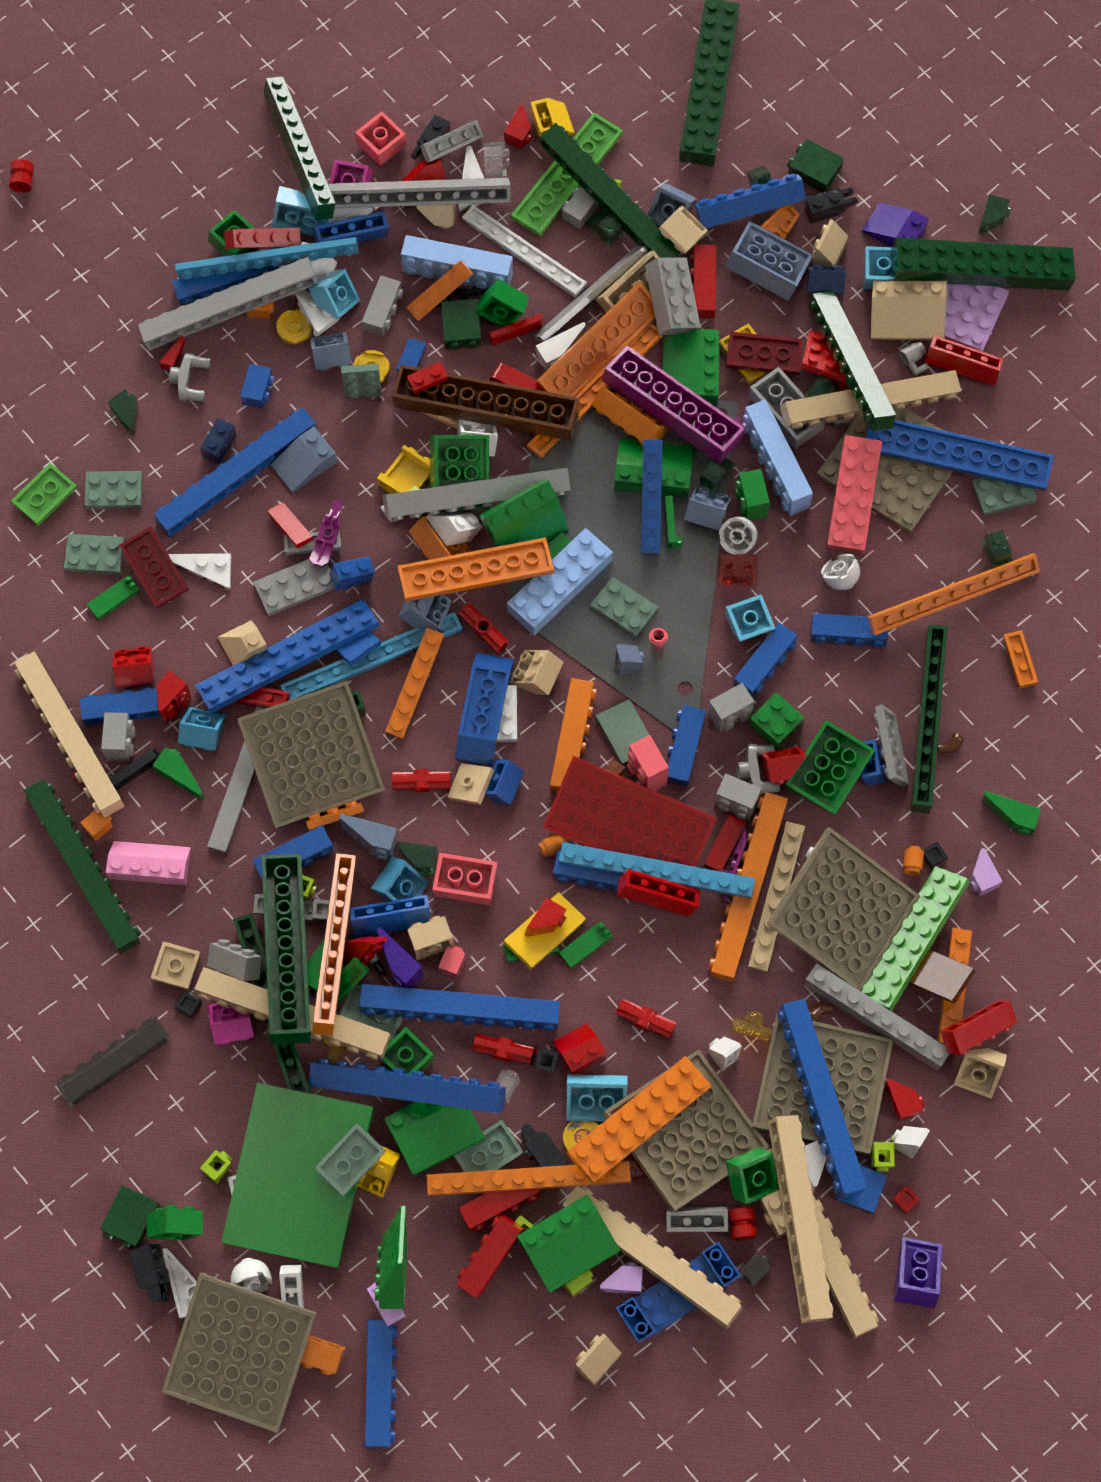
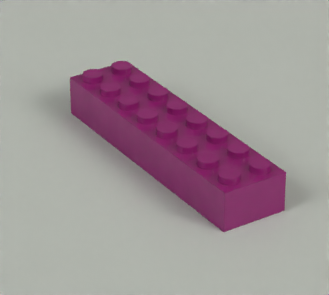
M626 346L605 367L602 379L604 383L718 463H721L741 442L745 427L629 346Z

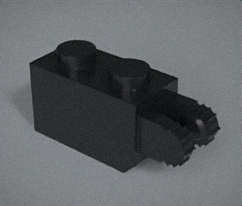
M434 114L417 140V146L412 152L411 158L416 160L420 153H423L421 145L451 132L450 121ZM424 155L421 158V162L425 161Z
M837 188L806 198L805 211L810 223L813 224L841 215L845 212V208L856 205L858 203L856 197L845 199L853 195L854 190L852 188L843 190Z
M528 1124L523 1125L521 1135L526 1141L524 1143V1153L530 1161L533 1159L536 1162V1167L568 1165L567 1160L546 1132L537 1134L532 1126Z
M146 1244L129 1252L138 1288L148 1291L150 1301L166 1302L169 1299L167 1284L171 1282L160 1244Z

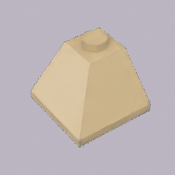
M456 204L417 206V209L435 226L449 228L454 225Z
M252 620L218 636L232 665L244 662L252 658L253 655L268 650L262 635Z
M990 1048L968 1050L954 1085L992 1099L1004 1069L1007 1055Z

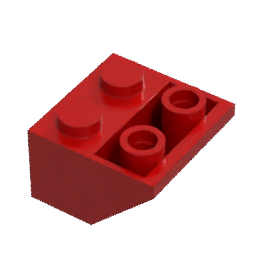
M140 646L130 650L123 648L114 652L112 667L116 688L154 683L155 673L152 647Z
M170 670L157 683L158 710L163 723L167 724L177 717L178 711L182 707L184 708L189 704L191 694L188 685Z

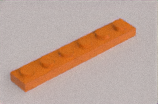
M426 628L385 730L386 734L403 740L444 634Z

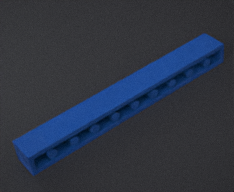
M303 407L293 411L287 419L279 421L272 430L264 432L258 440L250 442L240 453L237 452L232 455L229 461L218 465L211 474L204 475L197 484L189 486L186 492L175 496L168 505L160 507L154 514L156 522L170 538L271 465L300 435L314 426L317 429L316 422Z
M362 984L360 1013H363L365 1016H375L376 1014L383 1015L386 1018L400 1016L407 1020L422 1018L428 1022L443 1020L445 1023H454L456 1021L462 1022L465 1025L479 1023L486 1027L502 1025L503 1028L508 1029L522 1027L524 1030H533L536 1028L545 1032L557 1030L560 1001Z
M802 999L782 1004L777 1013L778 1020L783 1024L784 1038L790 1046V1057L795 1061L796 1075L802 1083V1094L804 1098H807L809 1104L808 1112L810 1117H813L815 1123L814 1131L820 1138V1149L827 1160V1171L832 1175L834 1181L833 1190L838 1194L839 1199L862 1194L867 1189L806 1001Z
M318 1058V1061L311 1062L308 1084L310 1087L491 1113L504 1111L506 1087L500 1086L498 1082L481 1084V1080L469 1079V1082L461 1081V1077L450 1076L449 1079L442 1078L443 1075L441 1074L424 1076V1072L412 1071L410 1074L405 1073L404 1069L398 1068L388 1071L384 1066L367 1068V1064L355 1063V1066L348 1065V1061L331 1063L330 1059Z

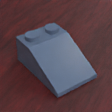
M314 426L300 435L271 464V467L293 493L336 464L337 456L336 452Z
M340 814L339 818L342 829L376 857L377 860L387 862V860L394 857L399 841L397 828Z

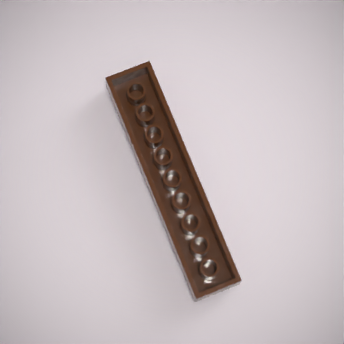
M402 364L400 366L391 395L394 407L572 441L581 410L580 398L450 373H447L449 380L415 394L407 376L423 368Z

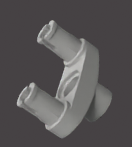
M186 353L180 368L171 367L169 383L178 384L180 401L194 400L204 402L205 391L189 389L188 383L191 369L193 367L209 369L210 358Z
M748 744L746 762H737L736 771L738 779H747L748 783L761 788L760 795H763L765 792L773 793L780 791V784H774L770 781L762 782L760 780L757 758L761 757V753L775 751L773 744L760 746Z

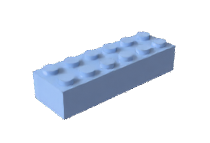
M409 235L405 237L401 251L402 271L407 274L440 279L462 260L472 271L473 275L461 285L490 288L498 279L509 286L511 284L513 256Z
M766 399L745 407L742 426L745 427L744 432L749 434L750 444L753 449L756 448L758 460L761 465L764 464L768 480H772L774 484L773 490L782 500L781 506L783 510L787 511L789 516L809 509L813 492Z
M585 528L552 559L554 573L532 578L507 602V612L535 636L612 562L613 552Z

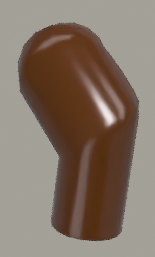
M959 733L952 734L948 744L937 745L938 754L956 752L963 743V737Z
M833 1004L814 1005L809 1010L812 1021L818 1022V1017L821 1014H833Z

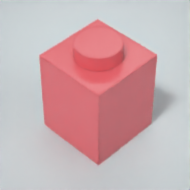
M447 946L438 967L439 972L457 979L466 959L464 950L457 946H452V948Z

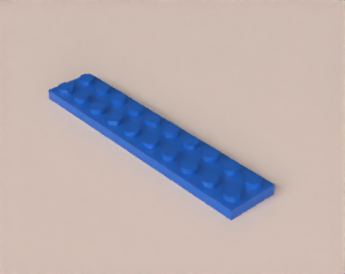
M899 420L894 421L893 429L871 431L870 427H868L866 436L867 439L882 441L880 452L882 455L1042 491L1047 490L1054 457L1051 454Z
M362 599L268 647V650L255 654L252 658L237 663L196 684L195 687L212 714L380 627V624Z

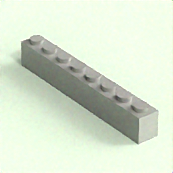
M816 963L804 983L806 987L885 1038L893 1039L894 1044L936 1071H939L949 1054L943 1044Z

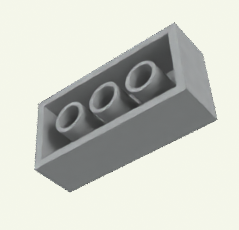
M656 258L646 264L645 268L659 335H676L701 328L687 258Z
M779 367L750 387L749 398L754 404L766 399L785 439L795 450L824 429L825 421H820V424L814 426L803 424V427L798 429H792V427L785 428L780 406L786 401L806 397Z

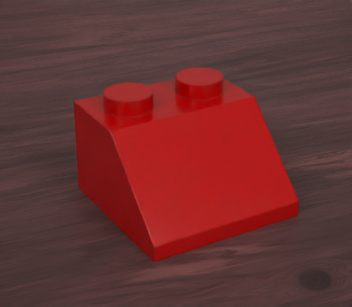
M797 746L761 753L765 777L774 784L785 783V780L791 779L806 758L805 752Z
M587 1023L552 1042L570 1074H578L607 1056V1052L599 1038Z

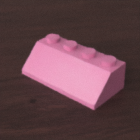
M114 841L108 854L106 874L109 879L186 885L191 847Z

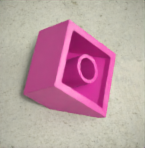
M334 159L329 184L371 182L373 170L367 165Z
M217 1003L208 1005L210 1027L215 1045H225L232 1041H243L254 1037L252 1019L249 1012L242 1014L237 1012L235 1007L229 1005L228 1007L220 1006Z

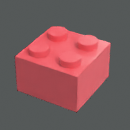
M382 111L355 132L356 144L379 166L383 165L407 145L406 134Z

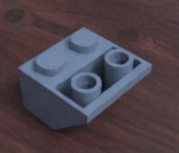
M695 488L689 500L684 520L720 530L724 523L731 498L727 497L724 493L710 492L707 488Z
M445 595L404 602L399 618L415 628L440 630L452 600Z

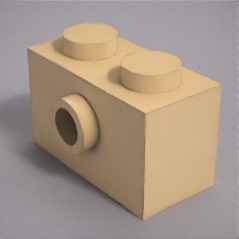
M778 1190L760 1200V1205L765 1213L763 1217L767 1225H771L777 1239L787 1235L780 1191Z

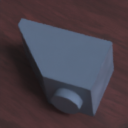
M616 645L615 660L620 676L642 670L645 658L643 652H639L637 646Z

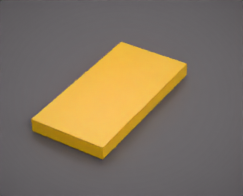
M559 892L551 900L567 909L565 913L567 919L561 928L558 926L555 932L530 937L525 936L527 926L537 913L535 912L503 942L530 970L586 921V918Z

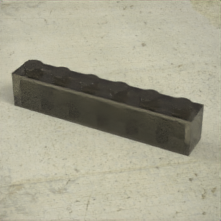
M156 1016L147 1018L142 1022V1026L136 1030L135 1028L129 1030L125 1034L126 1037L120 1041H113L109 1044L108 1049L103 1052H97L92 1056V1060L86 1064H79L70 1075L65 1074L58 1079V1083L55 1085L71 1108L171 1040Z

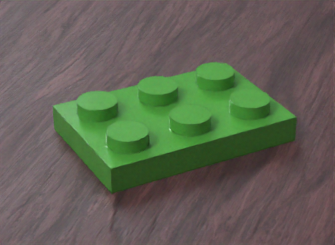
M49 463L11 500V503L39 526L77 489V485L54 465Z

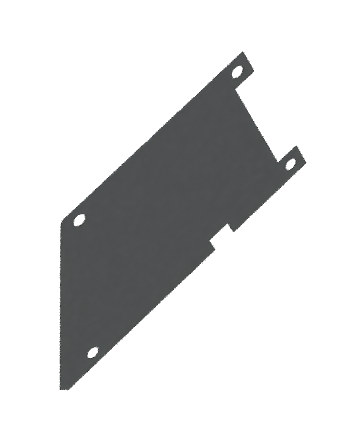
M718 400V404L715 407L725 410L730 418H736L738 402ZM589 410L577 422L572 441L560 439L541 459L531 452L528 473L568 468L571 490L565 491V495L557 496L569 530L563 534L572 541L587 528L613 552V560L559 611L538 634L671 730H674L679 725V722L676 721L678 711H682L684 705L700 708L721 541L719 530L686 521L684 518L689 500L695 488L703 487L709 489L710 492L727 495L732 451L721 463H718L671 429L661 439L663 443L694 446L688 498L673 496L676 537L680 536L683 538V545L680 548L668 550L664 505L665 496L668 495H661L660 554H641L642 493L614 490L620 438L639 439L626 434L624 428L611 423L610 418L606 415H601L596 410ZM612 576L658 606L657 612L637 638L590 608L591 603ZM532 578L512 581L509 600ZM655 628H662L668 634V639L660 650L654 649L649 640V633ZM616 645L637 646L639 652L642 651L645 658L642 670L620 676L615 660ZM683 682L691 684L693 688L692 693L688 696L681 695L678 692L679 684Z

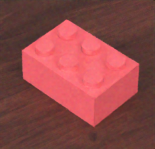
M651 735L630 744L627 769L631 775H635L638 780L636 783L654 791L667 786L669 767Z
M439 853L432 889L433 896L491 906L498 869L497 862Z

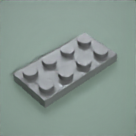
M309 559L253 582L268 617L335 589L330 576L331 570L329 566H314Z
M883 705L875 706L876 713L874 718L879 725L878 738L883 746L881 754L886 761V777L901 787L909 786L896 714Z

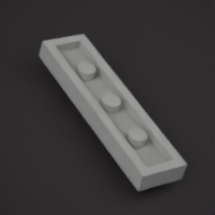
M475 120L420 147L428 163L484 136L478 121Z

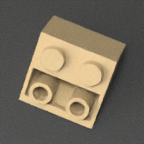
M683 206L679 207L659 227V230L662 231L661 234L666 239H670L678 251L684 253L694 247L708 231Z
M830 219L828 225H824L820 235L822 236L820 240L817 239L813 246L814 251L811 257L814 259L813 265L821 264L831 268V265H837L847 246L849 236L834 220Z
M524 650L509 683L536 695H549L564 662L549 650Z
M604 1333L601 1337L596 1335L589 1344L590 1349L587 1352L583 1350L575 1359V1370L593 1386L621 1356V1352Z

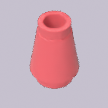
M655 628L649 633V640L654 649L660 650L666 643L668 634L662 628Z

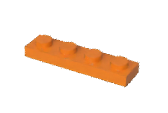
M460 260L406 308L419 321L473 275L472 271Z

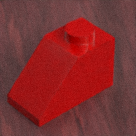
M520 104L504 131V141L523 150L526 144H530L533 135H531V125L525 108Z
M546 897L527 926L524 935L530 937L555 932L558 926L561 928L565 923L567 909Z
M891 1079L886 1080L884 1085L899 1122L923 1112L925 1104L921 1095L918 1096L915 1090Z

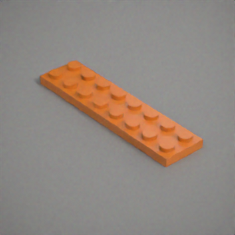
M638 282L536 382L546 392L574 397L655 318L651 294Z
M546 538L399 565L398 573L405 602L553 574L554 567Z
M685 1056L569 1149L566 1154L593 1185L708 1091L712 1085Z

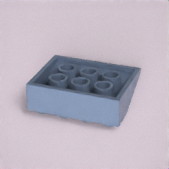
M749 221L725 267L789 301L811 260L812 254Z

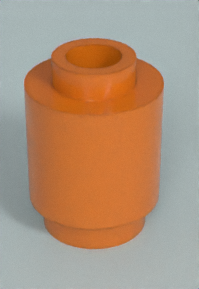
M553 833L542 839L538 847L544 857H551L557 854V851H561L562 842L568 843L566 837Z
M909 846V848L905 849L903 862L905 874L911 876L920 875L924 859V851L921 850V847Z

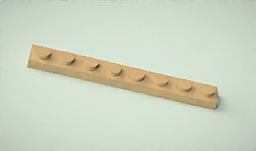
M786 821L748 965L750 969L765 973L768 971L777 932L766 923L790 887L805 829L803 825Z

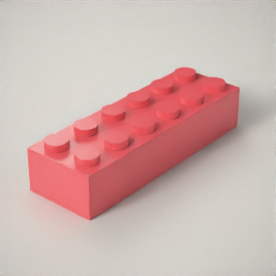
M845 435L826 549L864 554L882 441Z

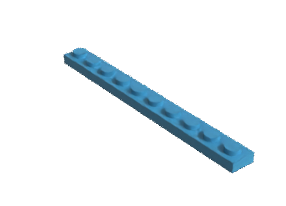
M356 237L177 263L175 268L178 278L187 280L193 277H207L213 274H226L233 271L241 272L247 269L280 266L282 264L294 263L298 259L307 257L310 261H315L321 258H334L341 255L349 256L359 253Z
M455 612L446 615L441 629L435 631L444 634V638L463 630ZM415 628L384 641L379 647L352 666L344 659H341L280 685L282 691L289 692L291 694L289 700L340 683L418 650L426 629Z
M562 842L559 863L621 875L627 869H631L688 887L749 899L752 897L755 878L565 842Z

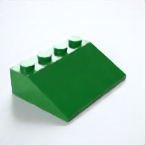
M700 329L664 337L663 371L713 406H717L719 396V330Z
M430 435V488L490 479L489 435ZM476 504V508L467 510H489L490 506L483 507L482 504ZM464 506L457 507V510H465Z
M620 438L614 490L642 493L643 445L638 440ZM662 442L661 495L688 498L694 446Z
M542 480L479 515L495 547L546 538L549 541L561 532L564 533L569 530L558 497L549 480Z
M825 720L806 750V758L791 779L787 780L784 788L835 815L872 757L875 749L828 720Z
M414 1102L384 1118L413 1176L485 1139L470 1109Z
M588 1194L517 1236L549 1293H552L620 1252L619 1247Z
M406 1206L400 1207L382 1236V1245H378V1257H381V1259H377V1272L380 1273H376V1286H379V1288H375V1301H379V1309H404L407 1267Z

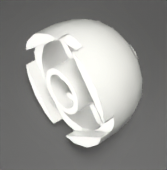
M745 517L731 518L719 530L721 546L727 552L734 555L747 553L754 547L757 541L756 526Z
M841 554L837 556V560H829L823 566L821 573L825 582L831 588L847 590L852 588L858 581L860 567L852 554Z
M252 1258L243 1259L237 1264L230 1277L232 1284L258 1293L265 1292L269 1289L268 1284L272 1285L273 1283L266 1264Z

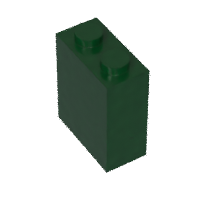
M806 139L803 144L800 143L796 156L790 158L787 167H789L788 175H799L803 183L822 193L827 192L842 169L844 158Z
M477 299L441 302L445 349L457 350L467 347L474 349L481 346L479 314L476 313L478 307Z
M122 1185L100 1227V1230L104 1233L103 1237L111 1241L118 1239L122 1241V1246L130 1250L133 1247L138 1249L147 1233V1214L154 1212L161 1205L159 1202Z

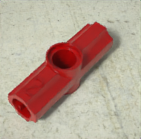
M471 603L466 604L458 615L476 632L478 638L483 639L497 654L501 653L506 649L509 641L492 625L490 619L484 617ZM481 626L488 627L486 631H481L479 628Z
M417 769L413 772H393L392 788L393 790H413L418 793H425L434 789H451V773L430 772L426 769Z
M623 998L615 1015L634 1023L637 1028L647 1032L652 1031L667 1039H670L677 1024L658 1015L655 1010L649 1007H640Z
M476 1033L472 1051L491 1055L500 1061L508 1062L511 1060L530 1065L534 1048L514 1043L513 1040L508 1038H494Z

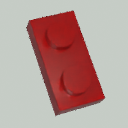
M441 361L407 376L415 394L449 380Z

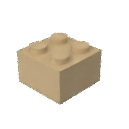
M445 916L432 917L429 919V922L423 924L418 922L407 929L417 961L443 952L447 946L451 948L454 946L453 937Z

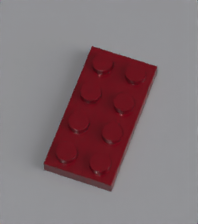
M730 332L726 368L772 372L779 367L785 374L799 375L803 339Z
M152 526L119 545L157 609L189 590Z

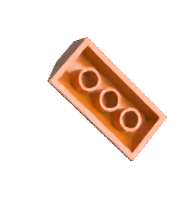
M609 385L600 388L591 404L596 408V412L606 415L610 418L611 423L624 428L626 434L635 436L642 445L643 439L661 440L670 430L666 425Z
M427 516L421 517L409 530L413 540L419 545L423 554L429 560L472 552L466 543L446 546L427 520Z

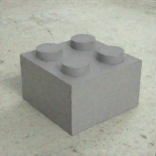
M741 683L710 700L708 715L719 732L723 730L728 731L735 726V723L739 721L744 722L751 717L754 700L744 684Z
M104 713L101 749L107 761L130 762V756L134 755V744L131 743L132 738H135L136 728L133 726V720H130L128 713Z
M725 773L716 793L714 806L722 812L735 814L741 820H750L759 801L761 788Z

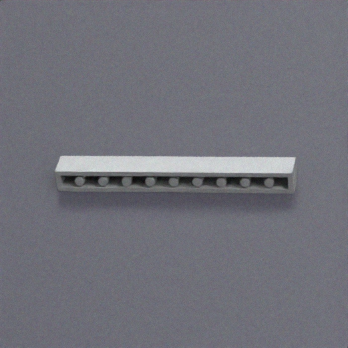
M509 178L328 184L335 200V208L510 202Z
M302 258L289 265H283L274 271L263 273L254 279H248L239 285H233L221 292H215L206 298L197 299L186 306H180L176 310L162 313L153 319H147L143 323L138 324L143 341L150 351L178 340L180 336H188L319 283L309 258Z
M568 468L382 495L385 516L395 521L403 519L402 516L410 515V518L421 517L423 512H428V515L439 514V510L446 509V512L458 511L457 507L463 506L465 510L476 508V504H482L483 507L493 506V502L500 501L502 503L542 480H549L557 496L565 495V491L571 490Z

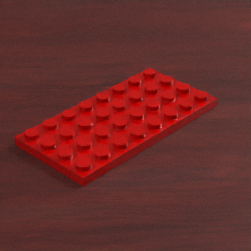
M573 756L543 828L586 847L696 867L717 817Z

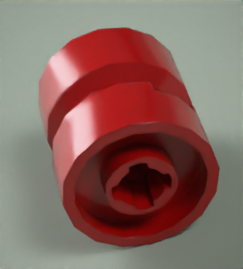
M25 159L13 160L10 167L9 188L19 193L31 191L34 164Z
M743 1207L728 1211L729 1223L733 1225L730 1228L731 1240L741 1241L757 1237L756 1225L752 1223L755 1220L754 1208Z

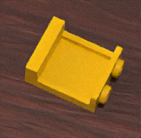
M403 445L401 454L386 473L383 474L381 472L377 477L378 486L390 494L410 491L414 486L421 489L430 478V459L420 456L414 448H408Z

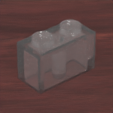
M505 142L483 143L485 177L507 176L506 169H510L509 148L505 149Z

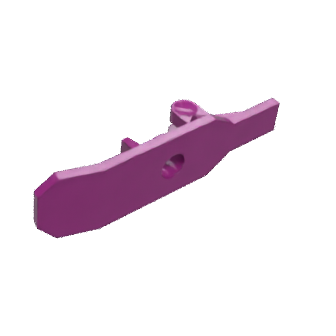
M334 499L330 513L326 514L322 521L309 561L314 566L324 567L328 565L341 527L339 515L344 503L343 501ZM330 531V535H325V532Z
M743 828L742 836L734 852L733 858L735 859H733L730 867L732 871L720 870V872L736 875L746 845V828ZM725 894L723 903H726L728 894Z

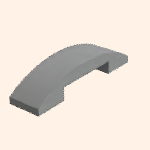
M255 894L253 914L264 916L263 894ZM304 900L305 921H327L330 900Z

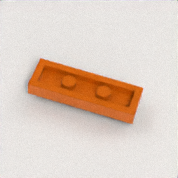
M1023 631L1004 634L1003 639L1019 689L1037 685L1038 679Z
M352 801L345 804L346 807L338 809V807L327 810V814L320 816L318 813L309 816V820L305 822L308 830H312L340 820V814L352 816L364 812L363 806L360 802Z

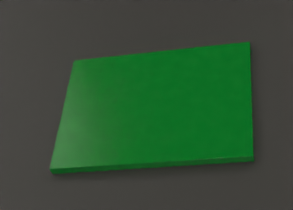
M257 1083L221 1243L339 1268L357 1184L346 1196H342L315 1167L356 1123L369 1133L374 1107Z

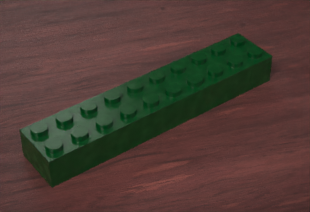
M705 0L679 162L714 166L739 16V2L724 0Z
M896 238L891 247L893 281H947V284L1070 290L1076 281L1073 248L913 238Z
M301 854L262 855L270 1045L310 1043L311 1031Z

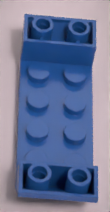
M481 653L476 654L458 733L455 760L493 767L496 742L514 659Z
M719 1241L689 1262L692 1270L695 1272L697 1270L701 1271L708 1277L707 1281L712 1284L716 1282L723 1289H726L741 1277ZM660 1281L637 1297L630 1298L618 1306L616 1310L636 1341L640 1343L656 1335L697 1307Z

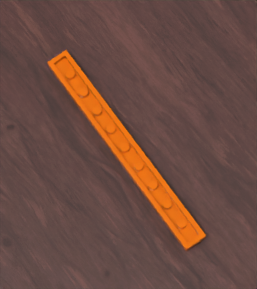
M650 322L627 346L641 356H644L663 335H659L658 328ZM605 367L575 396L580 398L581 406L578 421L593 407L591 404L600 388L607 385L602 381ZM537 434L527 444V448L541 459L560 438Z
M1032 553L867 616L871 633L878 635L1039 573L1037 556Z
M629 1161L618 1163L593 1185L631 1183ZM576 1165L427 1175L428 1196L592 1185Z

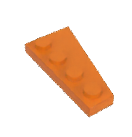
M790 204L782 206L760 227L785 239L800 214Z

